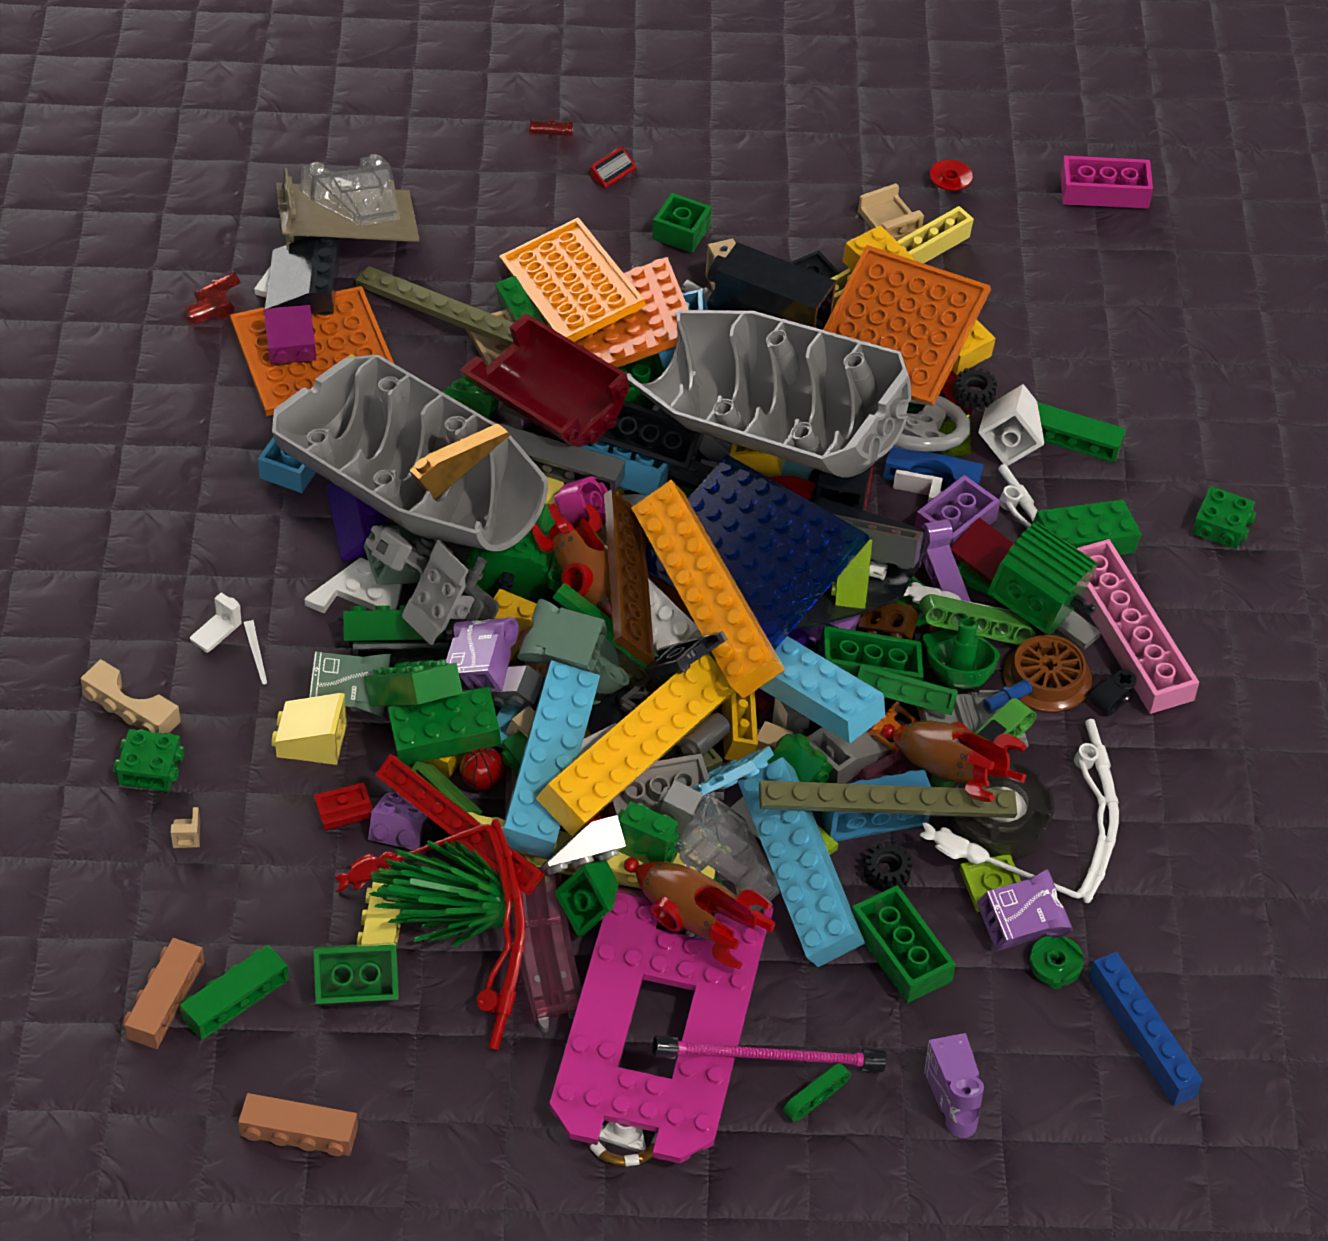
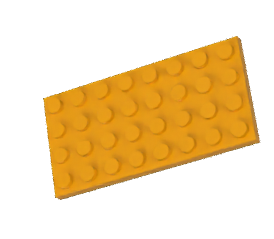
M579 218L500 255L502 264L511 276L516 275L533 305L548 326L573 342H577L589 334L596 333L599 329L616 323L619 319L646 307L644 298Z

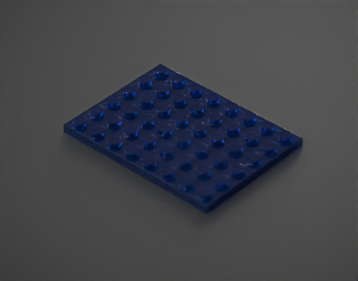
M727 454L688 497V501L774 650L777 649L870 540L868 534ZM651 542L646 545L648 574L677 591Z

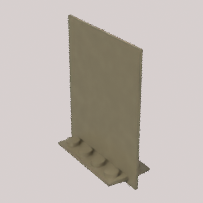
M287 168L284 170L282 183H276L280 214L279 228L282 230V235H285L287 250H289V243L294 242V235L419 242L409 190L292 184V176H288Z

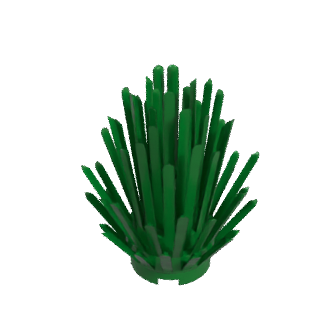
M443 840L444 845L456 856L432 841H427L429 846L472 873L458 869L435 857L428 858L415 852L412 854L395 850L398 855L449 873L407 861L401 863L385 859L386 863L391 864L390 868L394 870L379 868V872H372L370 874L372 882L382 883L383 885L377 889V892L373 891L369 894L381 897L385 901L395 902L376 904L374 907L403 909L401 914L396 916L398 919H390L387 923L433 922L421 925L422 929L448 925L447 929L417 936L414 938V942L430 938L429 942L441 941L469 931L456 938L452 945L453 948L488 928L501 929L503 927L504 921L502 920L506 904L500 875L474 849L473 853H471L460 842H458L459 848L472 860L445 840Z

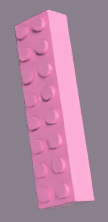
M1110 539L1077 548L1097 562V568L1082 596L1087 600L1086 604L1088 606L1093 604L1096 607L1090 617L1098 630L1101 631V635L1122 669L1129 670L1135 674L1137 680L1134 689L1148 712L1152 714L1194 701L1199 686L1198 679Z

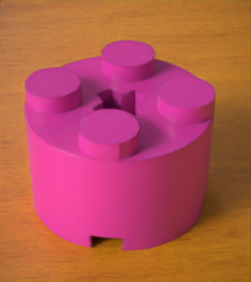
M591 476L567 483L555 495V502L559 506L562 517H565L575 528L578 527L583 518L587 522L589 521L585 511V506L589 504L597 510L603 524L606 523L604 494L608 490L602 482L598 483L594 480L596 477Z

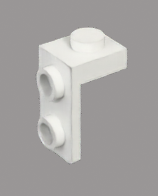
M896 470L893 488L929 495V503L942 493L941 485L943 478Z
M223 593L214 598L216 615L190 637V642L206 653L210 652L242 624L239 603L234 598H229Z

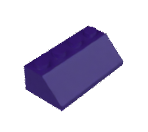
M331 482L326 486L341 559L344 561L367 557L363 545L372 532L373 526L386 525L385 516Z

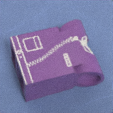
M515 618L455 622V638L452 639L446 662L457 663L462 691L487 686L490 687L491 692L503 691L511 656L510 647L515 644L519 632L518 623Z
M1048 869L1039 873L1031 880L1028 879L987 891L977 902L996 952L1038 939L1042 936H1061L1073 931L1067 913L1057 899V890Z
M963 1033L931 1039L928 1042L924 1073L939 1109L945 1115V1124L948 1131L956 1137L967 1138L976 1132L984 1085L979 1079V1071L967 1035Z

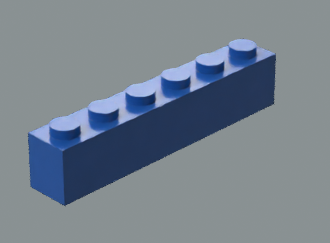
M1115 952L1095 960L1089 976L1090 981L1172 1105L1176 1106L1197 1097L1203 1079L1119 954Z

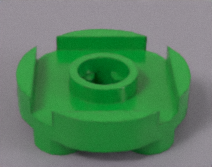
M1046 936L1039 939L1032 947L1029 968L1040 981L1048 984L1051 988L1060 989L1063 985H1069L1079 978L1083 968V953L1080 947L1067 937L1061 936L1058 939ZM1051 958L1062 959L1061 964L1052 963Z

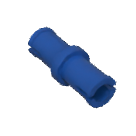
M1023 679L1021 682L1010 687L1004 686L998 693L983 699V707L987 713H993L995 710L1002 708L1011 699H1020L1025 695L1031 694L1033 691L1032 686L1027 679Z

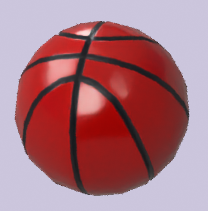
M491 747L466 752L461 760V777L469 787L475 790H490L496 787L504 777L505 764L502 757Z

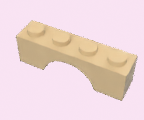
M101 659L80 678L82 693L88 700L96 701L106 711L122 717L129 725L133 724L141 730L149 732L170 733L181 722L179 706L161 695L148 699H133L124 695L121 692L122 680L120 670Z

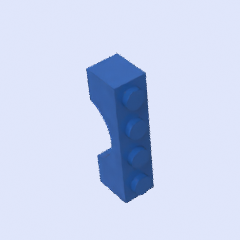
M893 446L886 460L884 479L894 481L896 470L943 478L942 480L948 486H951L963 475L980 485L984 464L933 452L905 450Z

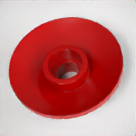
M941 160L930 169L931 181L944 190H962L972 182L973 174L971 169L966 164L957 160Z

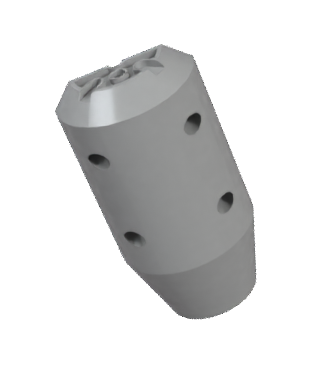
M677 310L674 314L678 328L677 344L667 369L659 378L647 384H641L630 373L627 374L628 383L691 431L840 477H853L864 472L895 445L907 422L908 415L906 413L908 403L911 402L910 379L900 351L756 311Z
M380 355L342 359L317 377L311 389L302 388L274 409L272 433L281 450L405 529L421 537L488 551H502L518 543L532 529L542 512L547 497L548 478L510 435L440 496L434 499L430 491H425L415 482L409 470L415 466L418 460L425 458L428 454L491 427L496 423Z

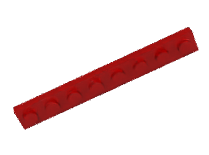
M392 754L388 756L376 773L379 779L450 835L482 825ZM485 830L458 840L470 851L473 852L474 849L489 866L500 873L494 849ZM509 846L513 854L512 858L520 890L530 896L545 873Z

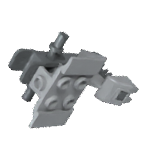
M372 527L371 531L375 534V539H366L365 542L372 551V556L394 570L402 571L405 563H408V567L411 570L420 572L418 585L413 596L408 600L402 617L430 645L434 644L436 637L443 631L447 634H453L455 622H461L462 619L467 621L495 619L499 610V604L476 584L483 577L482 571L487 563L486 559L477 557L473 568L468 570L440 540L435 541L434 539L421 537L418 538L416 544H413L411 540L407 542L406 539L391 527Z

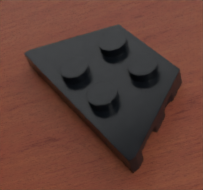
M723 631L659 648L657 650L659 658L655 656V661L647 665L644 671L649 679L658 676L662 679L673 672L681 674L690 668V664L725 642L727 638Z

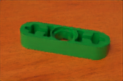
M836 1064L790 1099L785 1105L783 1112L793 1122L799 1121L841 1089L849 1081L851 1072L843 1064Z

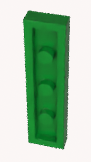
M859 664L856 675L858 679L882 692L885 698L952 715L958 694L957 690Z

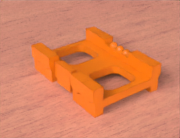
M898 701L885 713V717L877 722L868 732L869 735H874L889 747L894 757L900 750L895 742L891 743L881 735L883 726L891 724L895 729L900 727L901 725L894 719L898 713L905 715L910 719L911 723L921 721H918L902 708Z

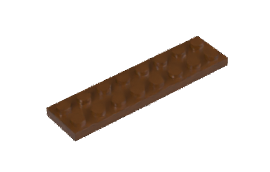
M611 489L604 494V509L606 515L605 526L607 530L606 543L608 547L613 639L618 646L625 648L634 658L648 665L655 661L645 532L631 508L633 506Z

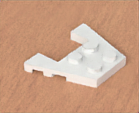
M360 557L309 594L304 601L305 606L322 613L326 612L336 596L366 606L372 610H375V606H390V610H397L403 584L377 585L369 561Z

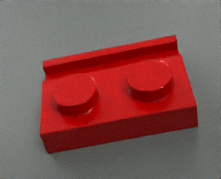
M364 782L314 795V801L324 830L371 819L373 808Z

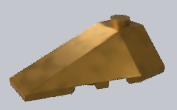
M497 423L428 454L425 458L418 460L409 471L415 482L425 491H430L432 497L436 499L508 438L510 434Z

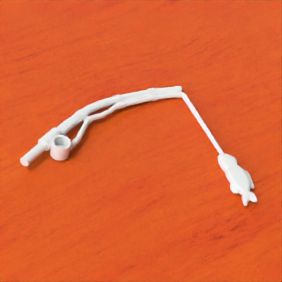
M1003 464L998 470L1009 486L1004 488L999 498L1000 506L1005 510H1010L1013 516L1026 528L1031 527V524L1015 508L1019 503L1033 522L1038 511L1033 504L1034 500L1025 487L1018 483L1007 465ZM913 582L912 586L908 587L904 596L909 595L912 601L917 604L928 594L961 600L958 595L952 592L926 587L917 582ZM983 605V606H987V607H992V608H996V609H1001V610L1013 612L1012 610H1009V609H1003V608H998V607Z
M1094 719L1085 721L1091 744L1084 743L1080 746L1074 757V762L1081 769L1083 777L1098 800V842L1088 874L1077 892L1055 884L1057 891L1073 898H1083L1085 903L1091 902L1098 886L1104 879L1105 871L1115 846L1119 824V802L1109 769L1111 764L1106 748L1101 743ZM1094 763L1102 783L1104 796H1102L1088 773V770L1092 768ZM1106 805L1109 809L1107 836L1103 826V813ZM923 823L925 832L920 833V836L927 840H934L937 844L935 848L953 859L966 858L972 864H980L987 861L1030 880L1035 877L1033 874L991 858L983 847L970 843L967 839L953 834L947 828L942 827L940 831H935L930 824Z

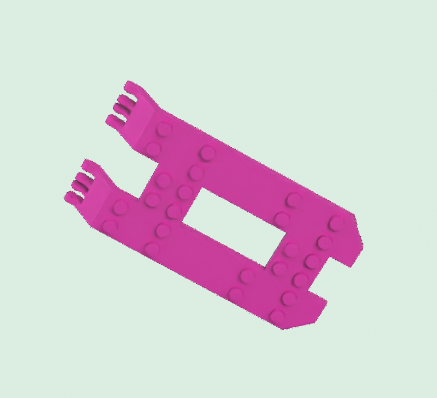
M618 884L613 910L603 918L551 1096L550 1110L559 1119L570 1139L590 1144H598L604 1121L657 1132L652 1157L680 1164L690 1159V1155L701 1149L706 1150L714 1145L736 1057L700 1054L678 1055L672 1079L620 1068L619 1064L642 981L647 980L695 991L682 1038L684 1043L738 1047L768 931L758 925H755V928L752 929L721 914H715L714 917L734 931L733 938L739 941L737 949H730V954L743 964L741 969L729 967L718 962L713 957L712 948L715 944L714 942L658 930L659 922L651 912L653 904L644 892L639 888L630 889L626 888L627 886ZM753 905L751 908L756 910L757 905ZM771 907L770 910L764 909L763 914L772 920L774 908Z

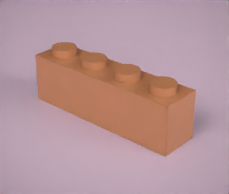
M172 938L168 947L165 946L162 949L160 962L156 968L151 969L146 987L138 992L135 1001L136 1005L132 1012L129 1011L124 1018L123 1027H125L128 1040L158 1049L180 1008V1004L183 1003L205 963L202 947Z
M247 1093L238 1122L240 1136L248 1140L269 1141L278 1146L291 1145L300 1147L305 1151L318 1150L327 1152L332 1156H350L358 1130L357 1113Z

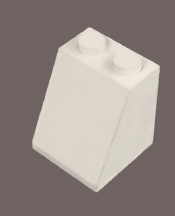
M1024 384L997 399L988 408H985L978 432L1001 462L1007 466L1044 445L1037 401Z

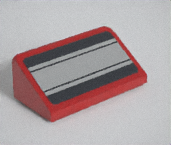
M620 147L591 166L590 178L606 189L634 171L636 165L626 151Z

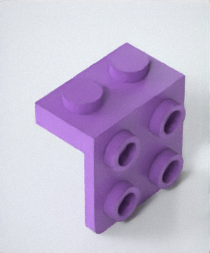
M397 792L386 793L372 810L368 840L411 850L418 849L422 843L424 823L429 817Z

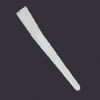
M246 621L244 625L262 684H267L254 621Z

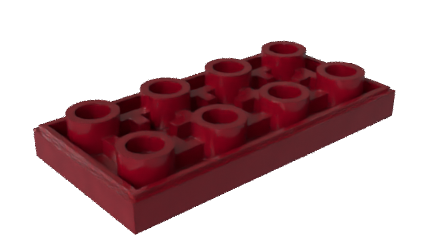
M979 517L950 548L956 559L991 584L1001 561L1008 554L1014 543Z

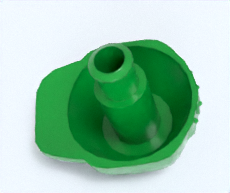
M970 618L959 620L958 631L944 628L923 635L922 641L928 651L929 667L934 675L946 686L955 689H977L994 673L1000 653L987 640L976 635L978 623Z

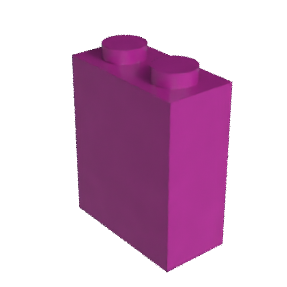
M310 305L264 309L270 364L316 360Z

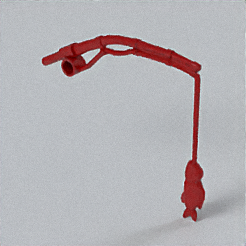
M497 819L492 821L491 826L489 824H482L434 842L438 846L444 845L443 840L450 843L485 830L489 835L496 855L495 859L498 863L506 904L503 924L505 943L501 955L488 975L485 989L480 992L477 998V1004L481 1010L497 1014L488 1048L499 1050L507 1017L512 1012L517 993L514 991L519 975L522 953H524L525 948L523 896L518 883L512 851L501 828L502 825ZM426 845L409 853L414 854L415 852L420 854L434 848ZM392 851L384 852L380 857L366 854L350 865L351 870L349 873H341L335 877L340 883L336 892L343 891L350 883L353 884L355 890L362 888L366 882L371 880L370 874L372 872H379V868L394 870L390 868L391 864L386 863L385 859L401 862V860L407 857L395 854ZM512 902L515 914V938L513 944L510 935ZM511 951L504 982L500 993L491 990L492 984L507 954Z

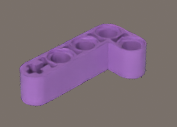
M942 519L924 523L921 530L925 534L924 547L926 551L922 561L932 587L941 591L952 592L958 595L962 601L971 602L949 546L953 537L950 521Z

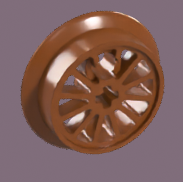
M1038 635L1027 639L1009 654L1003 665V680L1006 686L1010 687L1021 682L1023 679H1027L1030 682L1033 690L1032 693L1018 700L1036 710L1059 712L1071 709L1080 704L1091 690L1092 675L1083 653L1071 641L1059 636Z

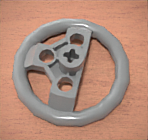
M938 396L934 406L911 399L909 403L920 404L925 407L923 411L917 414L906 413L908 415L907 422L894 446L919 452L945 451L957 447L970 434V420L959 406L944 397ZM946 415L956 425V429L947 435L938 431Z

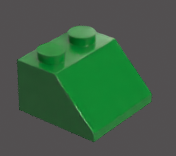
M607 860L584 864L554 892L578 938L584 936L613 910L619 882Z

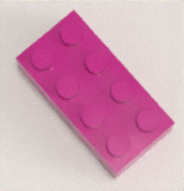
M1064 156L1060 174L1063 204L1149 208L1153 192L1150 160Z

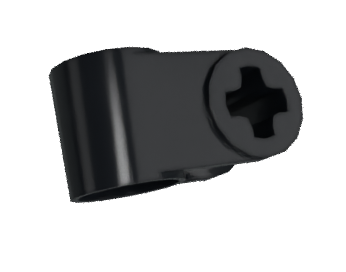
M1129 670L1118 671L1092 691L1090 700L1107 715L1114 714L1133 698V687L1136 685L1137 680L1135 674Z

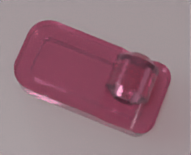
M898 750L863 768L857 775V778L859 780L876 779L886 775L889 771L891 775L906 773L908 771L905 770L903 764L907 758Z

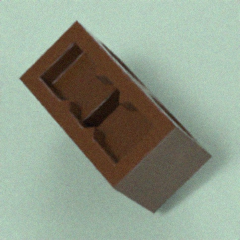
M892 602L872 611L862 613L858 627L862 632L912 640L919 614L912 605ZM880 618L876 624H873L876 619ZM903 621L900 626L896 627L897 623Z

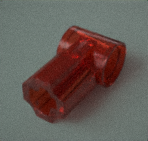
M218 289L212 291L207 296V299L185 306V312L190 324L193 325L213 317L222 320L227 319L233 314L234 306L225 292Z

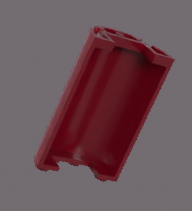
M527 313L509 327L513 344L486 368L483 359L476 356L460 370L464 379L570 446L577 447L597 442L608 428H612L615 425L617 416L629 392L627 373Z

